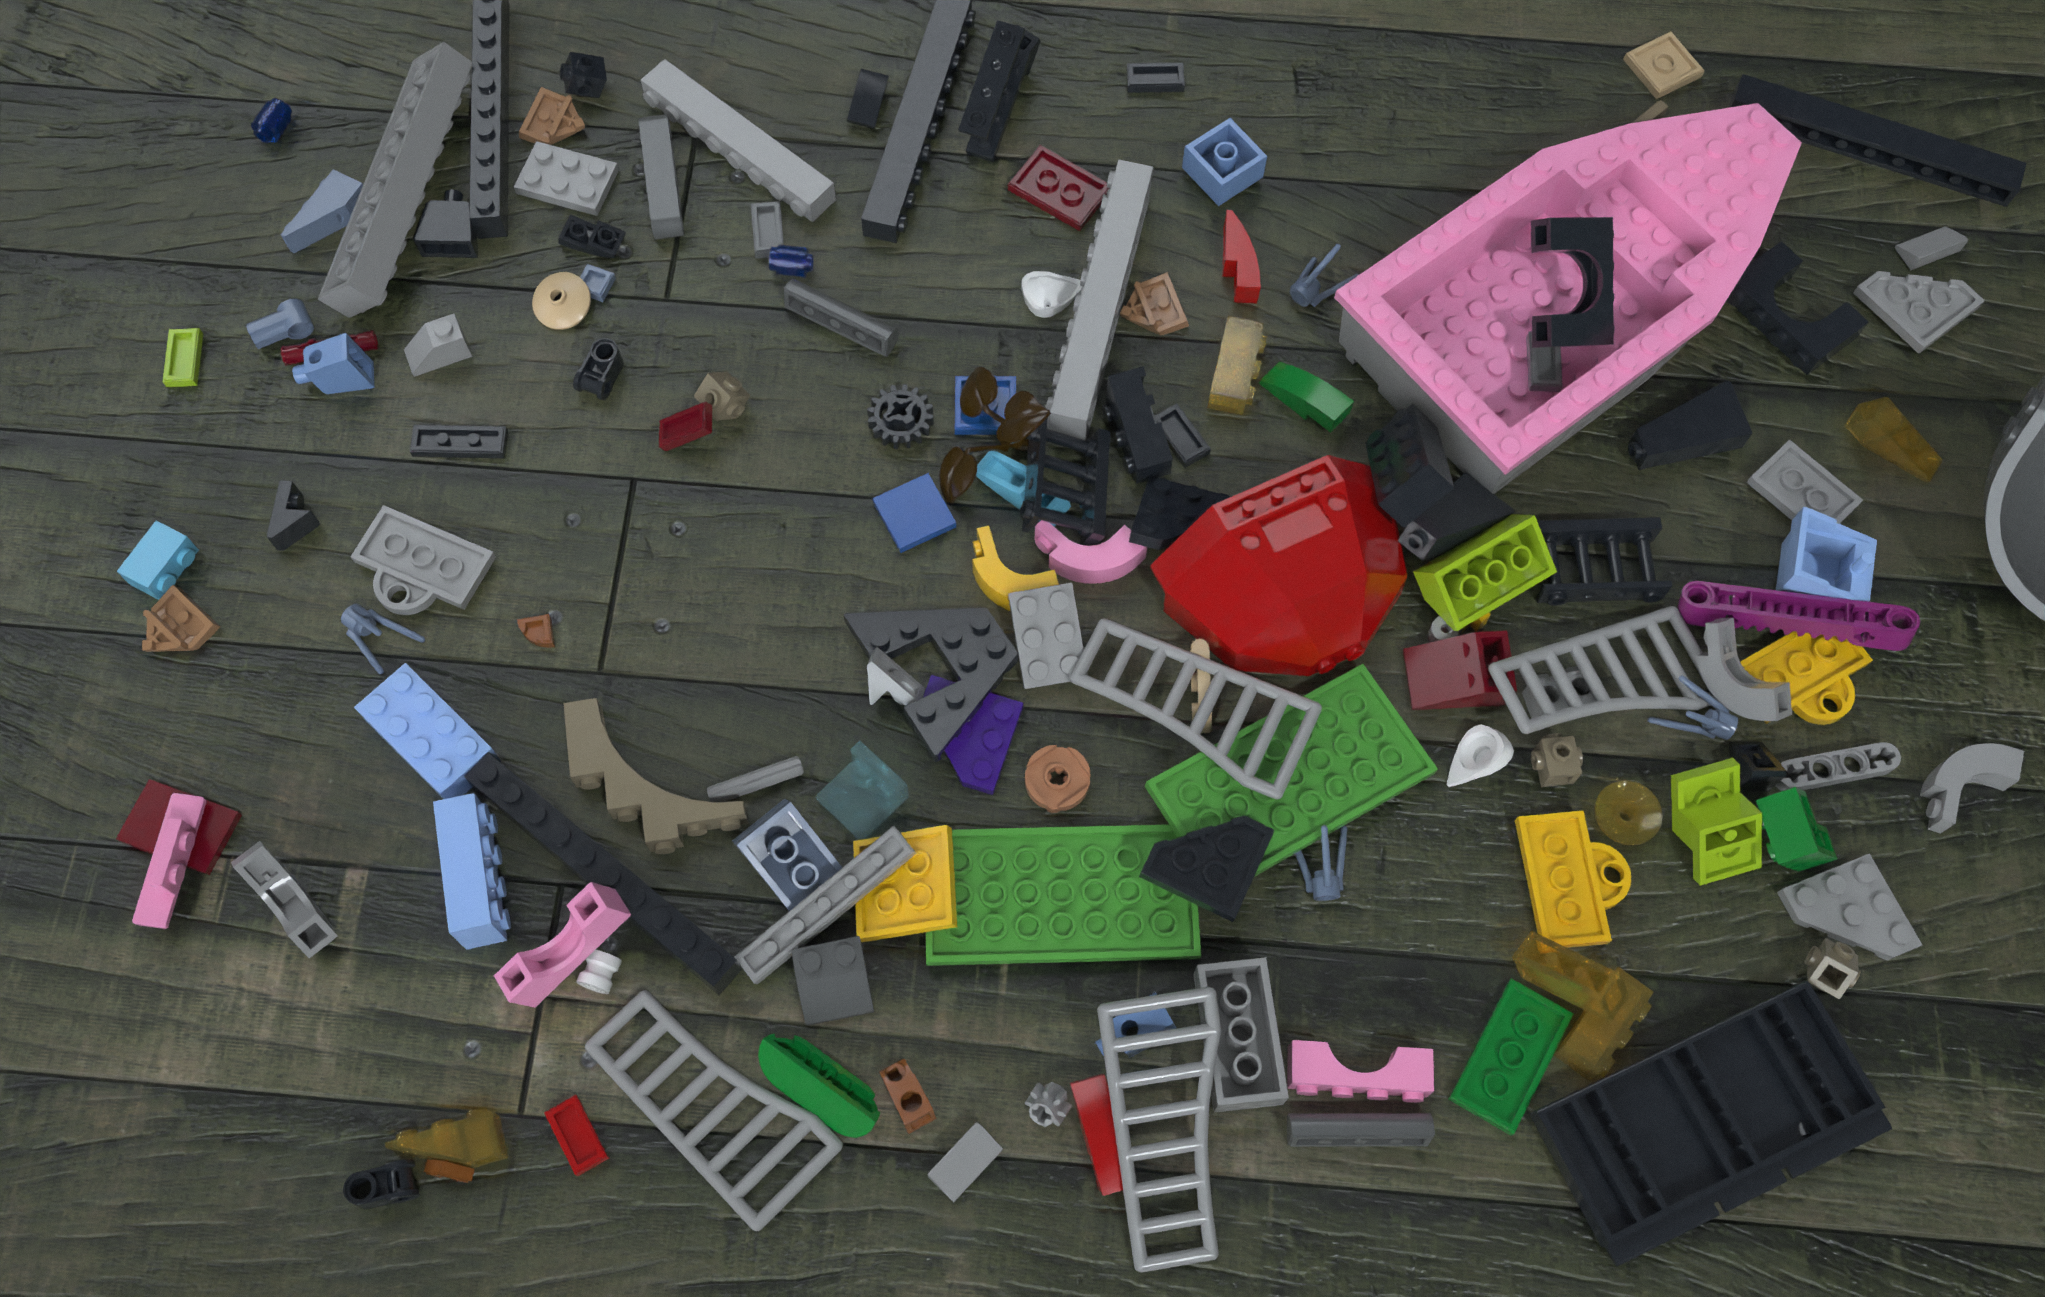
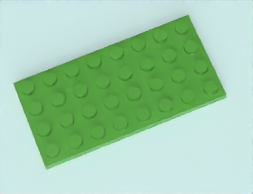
M1361 664L1303 696L1320 703L1322 711L1287 788L1280 799H1273L1242 786L1202 752L1146 781L1145 788L1178 838L1198 829L1230 822L1231 819L1243 815L1274 829L1273 836L1255 873V876L1320 840L1322 838V825L1328 827V834L1432 776L1438 768L1365 665ZM1287 705L1255 777L1272 784L1274 783L1305 716V711ZM1267 716L1240 730L1227 756L1242 769Z
M1170 825L952 830L957 927L926 932V965L1200 959L1201 945L1198 905L1139 877L1154 843L1166 839L1169 841L1178 837Z

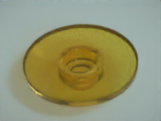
M1632 781L1614 782L1605 787L1596 799L1594 813L1597 824L1606 836L1617 843L1631 846L1640 845L1652 839L1660 829L1662 823L1660 803L1648 788ZM1620 812L1627 813L1630 821L1623 820L1620 817Z

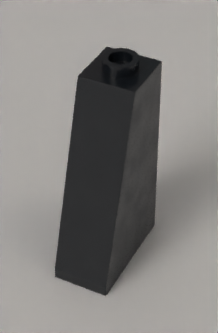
M1726 381L1638 428L1628 443V453L1630 458L1635 460L1638 470L1740 449L1753 433L1731 381Z
M1465 473L1453 483L1454 489L1407 525L1398 542L1424 561L1448 552L1514 514L1515 510Z

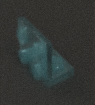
M859 741L850 749L853 761L816 795V799L858 840H862L872 834L909 797L907 784L868 747Z

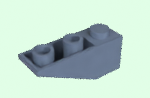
M333 169L321 181L318 189L309 200L304 202L301 210L285 226L284 231L281 233L290 252L296 253L346 227L363 184Z

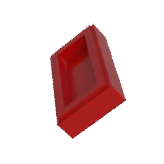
M577 1095L544 1112L577 1177L609 1159Z

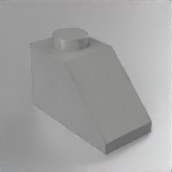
M455 314L425 323L404 349L414 377L472 357L465 335Z

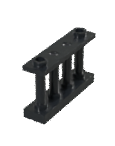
M999 20L995 24L958 129L959 132L971 135L966 148L968 155L991 162L995 161L1031 59L1030 51L1020 49L1026 31L1023 27Z
M1047 417L1037 429L1026 437V439H1029L1025 497L1020 508V518H1023L1022 531L1028 533L1038 520L1077 530L1078 534L1081 535L1080 545H1097L1105 537L1110 431L1099 428L1091 438L1083 440L1047 429ZM1046 442L1082 452V455L1085 456V466L1046 455ZM1044 467L1081 478V481L1084 482L1083 492L1043 481ZM1042 493L1079 504V507L1082 508V518L1041 507Z
M1660 517L1537 521L1557 570L1555 574L1548 577L1549 584H1544L1537 595V603H1548L1552 606L1562 605L1567 602L1643 600L1645 603H1654L1662 600L1672 588V580L1656 581L1650 543L1655 540L1662 530ZM1620 543H1633L1637 545L1643 581L1625 582L1619 550ZM1588 544H1602L1606 546L1611 582L1593 583ZM1557 545H1571L1575 548L1580 583L1562 584L1556 549Z

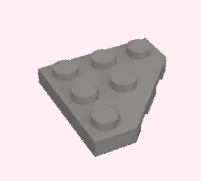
M1877 271L1857 286L1853 292L1918 353L1929 347L1985 302L1963 280L1950 279L1949 282L1933 281V277L1910 274L1906 278L1890 276V272Z
M1870 853L1785 887L1777 892L1795 924L1805 928L1812 927L1827 933L1828 937L1852 947L1859 946L1872 951L1875 956L1887 961L1922 946L1921 941Z

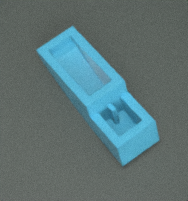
M989 451L977 465L976 476L1018 509L1021 508L1025 497L1027 466L997 451ZM1042 493L1041 507L1065 514L1071 507L1070 502Z

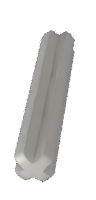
M794 756L709 786L707 794L710 802H725L802 775L804 773L803 766L799 757Z

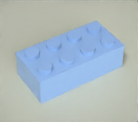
M406 663L354 707L364 720L443 799L462 796L472 788L465 779V776L487 753H490L501 762L494 750Z
M475 793L434 801L433 806L449 933L466 950L507 941L506 930L511 928L509 912L507 909H503L502 897L507 895L504 878L502 876L499 877L498 865L502 864V854L499 845H495L493 834L498 833L495 814L489 812L487 804L482 803Z

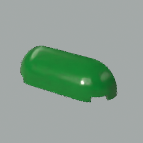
M771 1034L763 1038L758 1051L759 1063L766 1078L777 1089L804 1109L818 1116L828 1127L843 1136L852 1138L862 1137L873 1129L880 1116V1111H878L877 1105L873 1100L875 1093L867 1084L799 1036L794 1035L793 1039L776 1038L775 1034Z

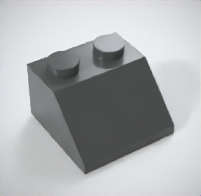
M860 936L791 950L806 1026L874 1013Z

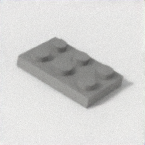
M536 141L514 185V189L518 195L598 216L619 168L615 162Z
M1788 440L1746 482L1791 520L1803 507H1807L1837 519L1836 523L1840 524L1863 501L1862 498L1791 440Z
M1066 583L1008 593L1023 688L1029 689L1070 682V676L1084 651L1073 584Z

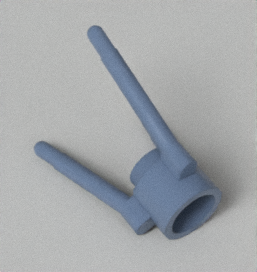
M1336 244L1314 271L1308 275L1317 261L1316 257H1312L1297 281L1290 287V295L1297 304L1302 307H1306L1309 304L1316 307L1321 300L1336 293L1339 288L1359 275L1355 274L1319 294L1321 285L1316 277L1341 248L1340 244Z
M353 604L343 612L341 623L348 628L346 635L357 644L378 674H383L384 670L360 637L361 635L367 636L371 633L380 636L382 631L376 627V622L420 643L425 642L423 636L379 615L374 610H366L360 604Z
M1683 675L1679 676V681L1715 708V710L1709 709L1705 715L1692 711L1686 712L1687 717L1701 722L1702 727L1662 718H1648V722L1652 724L1698 733L1712 739L1717 736L1724 740L1732 737L1738 725V717L1730 714L1729 709Z
M1322 825L1323 870L1315 871V878H1312L1302 851L1300 850L1295 854L1305 880L1306 893H1313V898L1316 901H1329L1339 899L1341 897L1340 891H1344L1343 869L1347 827H1341L1335 873L1334 870H1331L1328 827Z

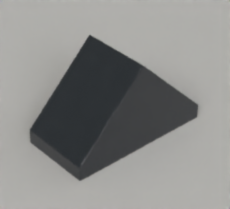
M1763 742L1729 743L1730 758H1734L1740 764V792H1767L1786 776L1785 768Z

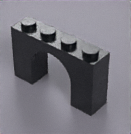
M1561 217L1531 221V253H1564L1573 258L1578 264L1583 278V290L1580 300L1570 312L1566 314L1532 316V348L1614 344L1613 217Z
M1781 241L1747 266L1727 301L1730 305L1737 308L1751 325L1759 329L1773 346L1780 349L1795 367L1809 375L1854 341L1869 322L1848 302L1824 319L1816 322L1797 321L1783 313L1776 304L1774 290L1793 277L1803 260Z

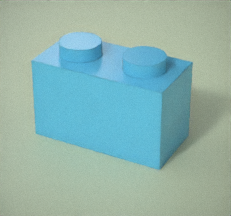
M155 521L117 572L131 586L159 600L172 585H175L176 580L184 569L192 564L199 549L187 536Z

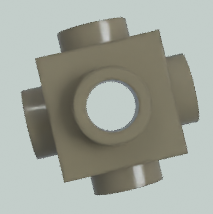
M728 371L707 373L694 395L699 403L706 401L713 405L712 418L716 421L737 419L743 413L745 404L751 396L742 387V383Z
M1560 733L1548 734L1539 741L1531 752L1532 767L1534 770H1538L1541 787L1574 784L1581 776L1583 754L1579 746L1576 747L1574 736L1562 737Z
M1827 938L1824 939L1819 948L1813 946L1805 959L1809 983L1838 999L1842 997L1848 987L1852 988L1856 984L1861 970L1858 969V955L1855 954V951L1842 942L1834 943Z

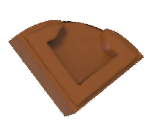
M549 614L517 619L518 626L528 641L540 647H555L552 619Z
M427 1159L424 1169L426 1175L439 1178L442 1176L465 1183L472 1181L475 1171L473 1168L451 1162Z

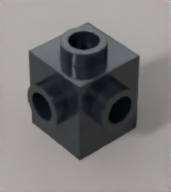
M570 52L566 63H562L560 67V80L564 81L565 93L599 98L607 81L604 57Z

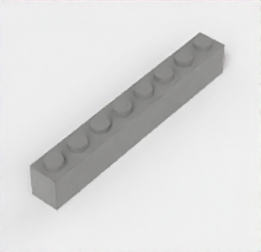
M666 59L661 61L641 79L644 92L643 97L650 106L658 107L665 114H668L670 121L681 124L692 137H698L705 142L713 153H720L732 167L743 170L755 184H761L767 188L775 199L783 200L790 205L791 209L798 216H804L813 222L836 201L834 183Z

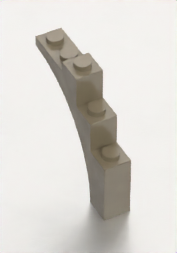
M597 698L563 703L570 778L577 788L581 787L586 790L596 789L605 783L607 810L613 820L618 819L621 822L636 820L638 816L642 815L645 844L650 852L669 854L673 853L675 848L684 847L682 834L701 836L706 834L707 830L721 828L723 831H733L739 829L743 824H749L747 809L743 801L716 803L691 800L666 792L642 778L625 763L614 748L607 733L603 709Z

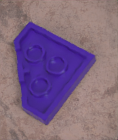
M931 675L923 698L956 682ZM989 693L976 715L962 727L961 734L957 738L954 737L946 747L944 753L949 758L962 786L994 795L1024 703Z

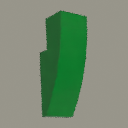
M1278 362L1259 382L1261 386L1304 420L1310 416L1330 433L1350 414L1354 403L1352 399L1324 380L1307 371L1282 362Z

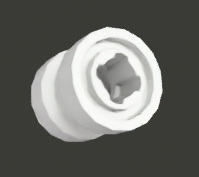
M594 950L585 959L587 962L586 968L579 973L576 983L592 991L609 994L613 985L611 981L612 975L619 970L622 961L606 952Z

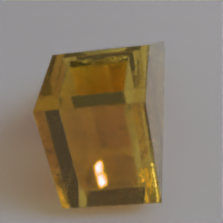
M1888 397L1858 404L1844 425L1863 447L1925 483L1930 482L1943 461Z
M487 1108L470 1111L466 1114L467 1118L453 1122V1119H444L431 1124V1129L419 1133L416 1129L403 1131L395 1135V1140L385 1142L387 1149L398 1154L429 1160H443L469 1168H476L508 1158L501 1118L493 1111L488 1112Z

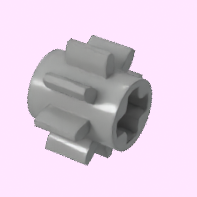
M1038 1082L1025 1101V1105L1030 1107V1118L1043 1127L1052 1124V1122L1060 1126L1072 1107V1104L1066 1102L1067 1091L1054 1082L1046 1084L1044 1087Z

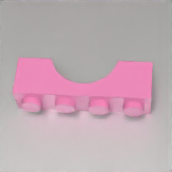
M590 882L566 905L570 911V918L564 929L555 938L533 950L518 952L494 975L508 1002L535 1008L631 916L630 911L616 889Z
M1292 1040L1288 1046L1287 1089H1296V1094L1304 1096L1318 1095V1091H1332V1096L1337 1098H1351L1353 1093L1367 1094V1099L1387 1100L1388 1095L1402 1096V1101L1423 1102L1424 1098H1427L1434 1092L1433 1049L1397 1047L1391 1054L1385 1067L1374 1072L1361 1073L1343 1066L1334 1057L1328 1042Z

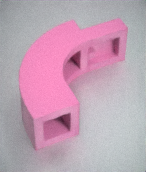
M1041 520L1035 526L1034 540L1037 547L1043 553L1049 554V568L1055 570L1058 575L1075 582L1097 584L1119 579L1135 569L1146 558L1147 553L1146 546L1129 542L1131 530L1125 525L1106 542L1093 546L1072 542L1049 522Z

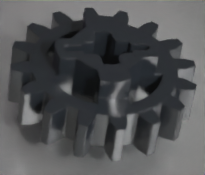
M903 384L901 390H897L895 385H891V392L887 393L883 389L879 391L880 399L872 397V407L867 408L868 427L873 429V437L875 439L882 436V445L886 446L891 441L894 443V449H898L900 443H905L908 449L911 448V441L913 440L919 444L922 443L921 434L930 435V426L934 425L933 405L928 404V396L926 394L919 397V388L915 387L910 392L908 391L907 384ZM885 409L887 412L883 414V419H880L881 414ZM921 413V418L919 422L916 424L915 420L918 419V414Z

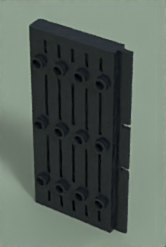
M1808 980L1530 1113L1531 1119L1601 1248H1606L1616 1267L1720 1216L1714 1204L1716 1202L1720 1204L1722 1210L1726 1213L1786 1183L1787 1179L1782 1172L1784 1168L1790 1178L1794 1179L1892 1130L1891 1124L1882 1109L1886 1108ZM1800 1122H1804L1811 1133L1810 1136L1799 1137Z

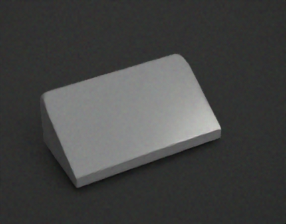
M1945 226L1895 246V249L1911 271L1961 251L1968 242V238Z
M976 1122L927 1174L928 1178L954 1203L1001 1153L1003 1148Z

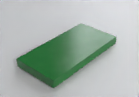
M1511 978L1501 994L1448 1100L1512 1136L1574 1013Z

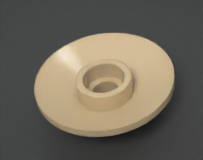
M559 272L546 277L537 286L532 299L533 311L537 319L546 327L555 330L569 329L580 323L587 315L591 304V294L587 284L579 276L569 272ZM562 293L561 298L557 301H554L555 297L558 294Z

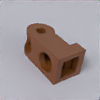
M904 1058L879 1071L908 1134L936 1119L928 1098Z

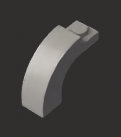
M1720 618L1705 623L1704 641L1708 646V652L1699 654L1696 657L1700 674L1712 695L1727 709L1748 719L1779 721L1792 715L1790 683L1759 680L1750 675L1740 663L1736 648L1734 618Z
M1975 744L1957 751L1935 767L1924 781L1920 796L1931 799L1926 810V816L1930 817L1928 830L1941 834L1956 823L1961 790L1964 784L1978 783L2004 791L2018 782L2024 751L2002 744Z
M261 841L231 862L233 868L272 910L282 924L287 936L308 958H311L338 937L326 916L302 885Z

